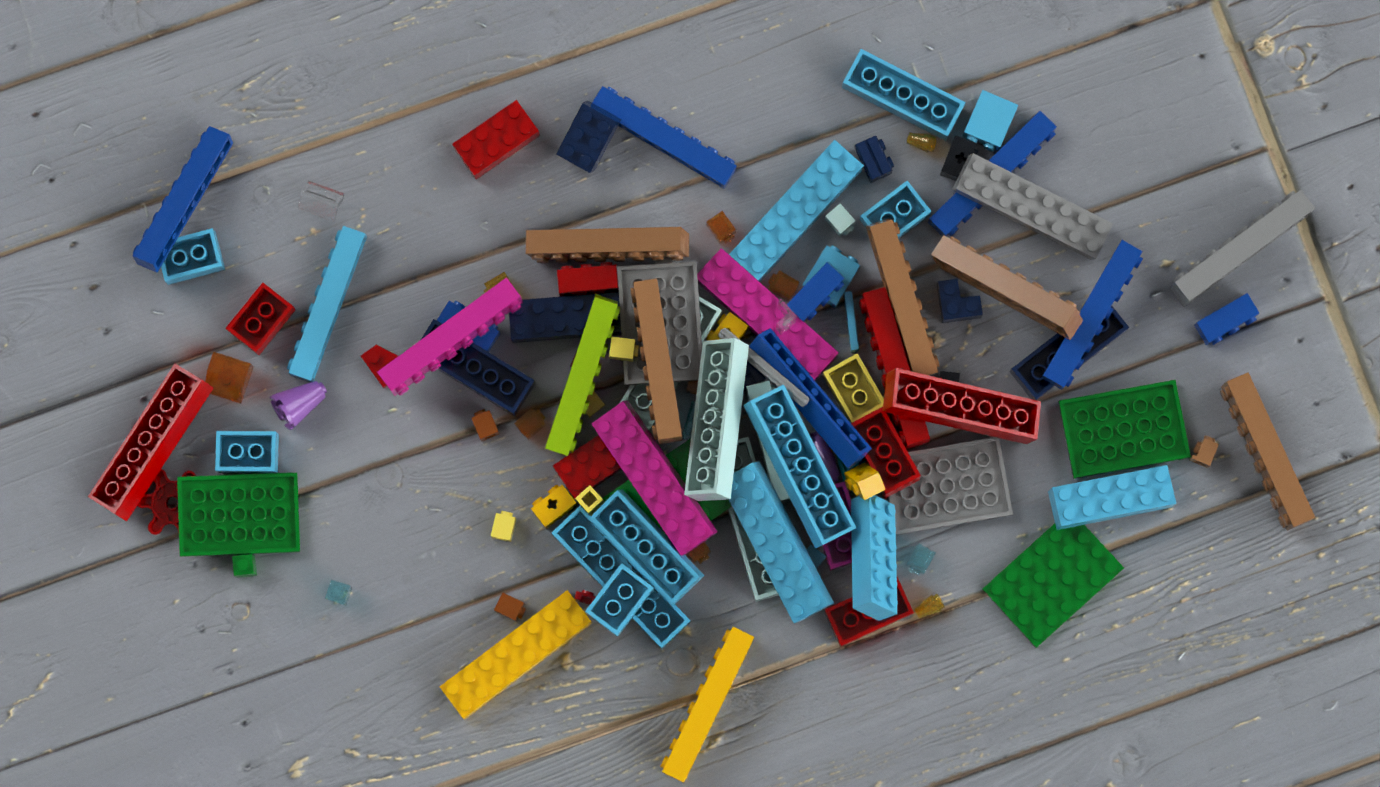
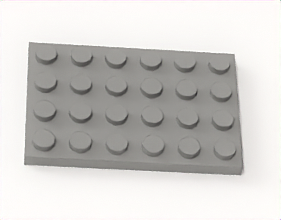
M697 262L617 267L622 338L635 339L636 345H639L638 357H634L633 362L623 361L625 385L649 384V381H645L643 366H646V361L642 362L640 347L643 346V342H639L636 327H640V322H636L633 308L637 307V303L632 302L630 288H634L633 282L656 278L659 287L673 382L698 381L702 338Z
M997 437L908 452L921 478L919 481L888 497L889 502L895 505L896 535L1013 515L1000 440Z

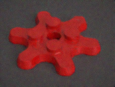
M161 469L154 479L156 484L155 491L151 494H145L137 505L139 508H149L152 510L153 519L148 524V530L153 535L160 534L167 524L175 525L179 533L178 506L169 508L167 505L168 500L172 497L178 500L177 481H171L167 477V473ZM185 471L182 477L196 476L193 471Z

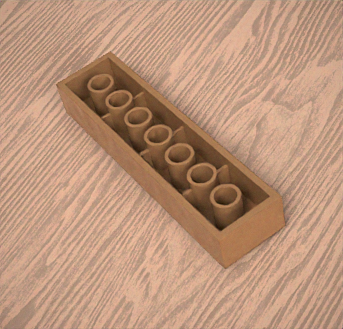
M886 219L866 225L910 371L925 375L937 373V367H940L939 361L931 348H934L931 336L929 337L926 333L928 324L926 318H923L920 310H923L920 299H917L914 291H917L915 281L910 279L908 273L911 272L909 261H906L903 253H906L903 242H900L897 234H900L898 224L893 222L892 219Z
M682 227L526 230V254L533 260H537V263H549V260H556L557 263H567L568 260L584 263L587 262V259H594L595 262H606V259L624 262L625 258H633V261H644V258H652L653 261H663L664 258L680 261L683 260V257H689V233Z
M943 235L931 254L940 269L1069 340L1072 339L1083 322L1076 304L1069 300L1065 302L1059 299L1060 296L1053 291L1046 292L1037 282L1033 281V283L1026 281L1027 278L1022 274L1010 272V269L1004 264L1000 263L997 265L989 256L977 254L973 247L969 245L964 247L958 239L952 236L948 238Z
M656 278L633 282L634 288H630L632 302L637 303V307L633 308L635 321L640 322V327H636L639 342H643V346L640 347L642 362L646 361V366H643L645 381H649L650 385L646 386L648 401L652 400L653 404L649 406L651 420H655L656 425L652 426L654 440L658 439L659 444L683 441L658 281Z
M1249 372L1225 382L1221 386V396L1224 401L1229 403V413L1232 419H1236L1239 425L1237 426L1239 435L1246 440L1245 448L1248 454L1252 455L1255 460L1253 465L1258 474L1261 473L1263 477L1262 485L1265 491H1269L1272 497L1270 499L1274 510L1277 509L1280 514L1278 519L1283 528L1286 527L1288 531L1314 519L1315 515Z

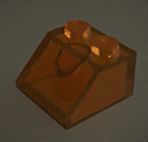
M213 352L205 382L213 387L210 394L241 404L254 366L251 363Z

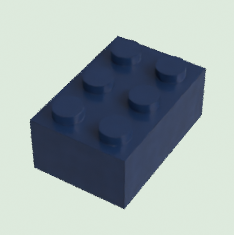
M588 100L583 102L556 155L588 173L595 171L622 119Z

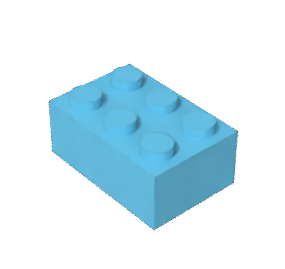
M907 180L860 215L859 220L866 228V225L892 219L893 222L898 224L900 234H897L899 239L929 217L931 210Z
M213 228L178 237L161 266L164 280L168 285L225 270L217 235Z
M216 431L215 471L218 473H278L279 434L276 431Z
M621 563L586 609L585 613L618 637L654 590V587Z

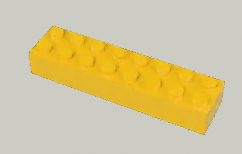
M567 590L447 680L440 688L465 720L591 625L592 622Z
M732 627L731 630H726L722 641L725 643L722 648L718 647L713 657L716 662L714 666L709 665L704 675L707 680L705 684H700L696 695L699 697L696 703L691 702L687 713L690 714L687 721L683 719L678 729L681 732L678 739H673L669 747L672 752L669 757L665 756L660 766L663 768L662 773L682 783L685 782L748 653L754 636L735 627Z

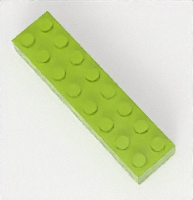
M595 294L545 449L568 456L569 451H574L577 438H574L575 433H580L583 420L580 418L582 414L586 415L590 402L586 399L588 395L592 396L596 383L593 382L594 376H599L602 365L599 363L600 357H605L608 348L605 342L607 338L611 339L614 326L611 324L613 319L617 320L621 307H618V301Z

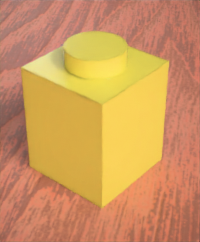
M611 337L610 359L633 362L634 357H638L639 345H636L635 339Z
M590 485L575 498L590 516L605 503Z
M501 511V514L496 513L491 532L492 538L511 542L516 523V517H512L513 513Z

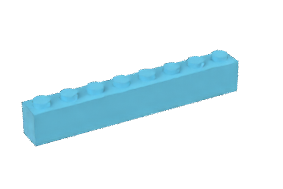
M343 226L342 230H338L335 241H337L335 249L332 248L328 259H330L329 265L324 267L321 275L323 278L322 284L318 285L315 291V296H317L315 303H311L308 310L310 315L308 322L305 321L301 329V333H303L302 338L297 340L294 351H296L294 359L291 358L288 363L287 369L291 376L308 382L314 381L366 242L367 236L365 233Z

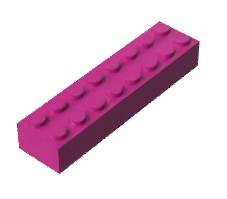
M722 248L697 274L698 284L729 312L749 326L748 329L756 336L771 328L815 381L838 357V351Z
M506 277L377 373L394 396L397 394L399 396L403 395L409 390L408 386L412 383L417 384L421 382L427 372H434L441 367L440 363L442 361L455 357L457 355L456 351L461 347L465 349L473 343L472 339L476 336L482 337L494 323L498 325L504 321V316L509 312L513 314L522 307L520 304L523 303L521 296Z
M622 401L592 423L604 444L681 556L686 555L718 532L697 500L684 495V481L629 401Z

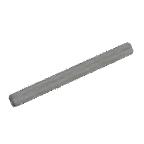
M727 328L719 331L718 336L721 339L736 338L740 340ZM749 347L747 361L777 387L784 385L790 397L801 407L808 404L810 399L807 395Z

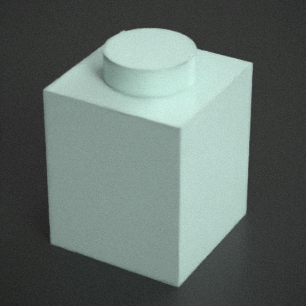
M841 204L825 216L827 223L840 237L843 234L847 236L855 229L853 226L856 221Z

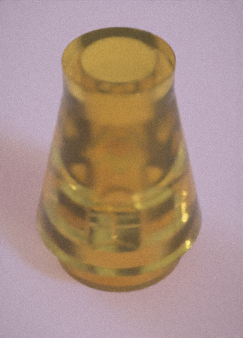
M909 132L907 144H911L927 153L929 151L933 152L935 149L937 137L933 136V134Z
M937 593L935 595L931 594L914 610L919 619L925 616L942 612L941 609L945 608V605Z

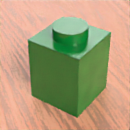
M253 554L232 556L235 577L257 576L256 560Z

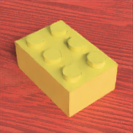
M858 353L823 372L824 380L850 423L883 407L884 398Z

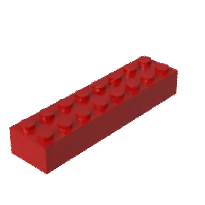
M886 287L863 293L859 307L861 313L866 315L864 321L867 333L871 332L872 335L870 344L872 351L877 352L875 361L878 370L882 369L881 382L885 389L888 372L895 368L910 371L888 293ZM895 414L892 415L894 426L899 427L900 432H898V435L906 449L929 442L930 436L925 421Z
M174 364L88 497L118 517L128 521L212 392L213 387L179 365Z
M895 368L888 372L886 376L882 412L1029 444L1038 439L1041 401Z

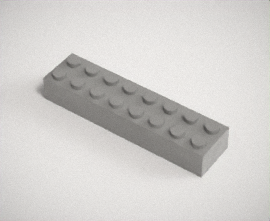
M974 153L968 155L952 191L1090 260L1097 258L1113 223Z
M1294 190L1281 201V205L1279 202L1274 204L1266 212V216L1263 214L1259 215L1250 223L1251 227L1244 226L1234 235L1236 238L1232 239V237H1229L1219 246L1220 249L1218 251L1216 248L1203 258V262L1198 260L1190 266L1187 274L1183 271L1172 281L1173 285L1170 290L1182 306H1187L1309 216L1315 207L1302 190L1297 193Z

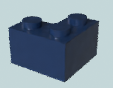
M958 279L938 281L937 291L942 323L980 319L982 317L980 295L960 298Z

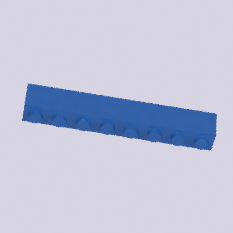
M601 87L592 103L622 119L618 125L619 127L725 189L737 169L734 160L727 156L721 157L718 155V151L710 146L708 148L704 147L699 139L693 136L689 138L684 135L685 132L679 127L675 126L672 128L667 125L668 121L658 116L656 118L650 115V110L643 106L641 108L635 106V102L630 98L618 96V92L615 89Z
M1039 111L989 161L1010 172H1013L1017 167L1021 169L1028 162L1027 158L1031 154L1035 156L1042 149L1040 145L1045 140L1049 142L1056 135L1054 131L1057 126L1045 114ZM955 193L929 218L928 223L942 237L943 235L951 237L959 230L957 226L961 222L965 224L973 216L971 212L975 208L979 210L983 206Z
M211 126L202 133L198 146L191 152V158L182 167L181 175L178 180L173 182L172 190L163 199L162 207L153 216L152 224L149 229L147 228L144 231L140 244L134 248L133 258L138 265L158 273L232 147L233 141L230 134Z
M1121 240L1080 310L1083 322L1071 340L1064 338L1044 372L1042 379L1061 390L1065 386H1070L1074 379L1072 376L1074 369L1079 370L1084 362L1081 357L1084 352L1089 353L1094 344L1091 342L1094 335L1099 336L1104 327L1101 325L1103 319H1108L1114 309L1111 308V305L1114 301L1118 303L1123 294L1121 288L1124 284L1128 285L1133 275L1130 273L1134 267H1139L1143 260L1140 257L1143 251Z
M770 328L759 334L749 347L809 397L810 400L804 407H801L793 399L792 401L845 466L849 469L859 463L872 449L773 330Z

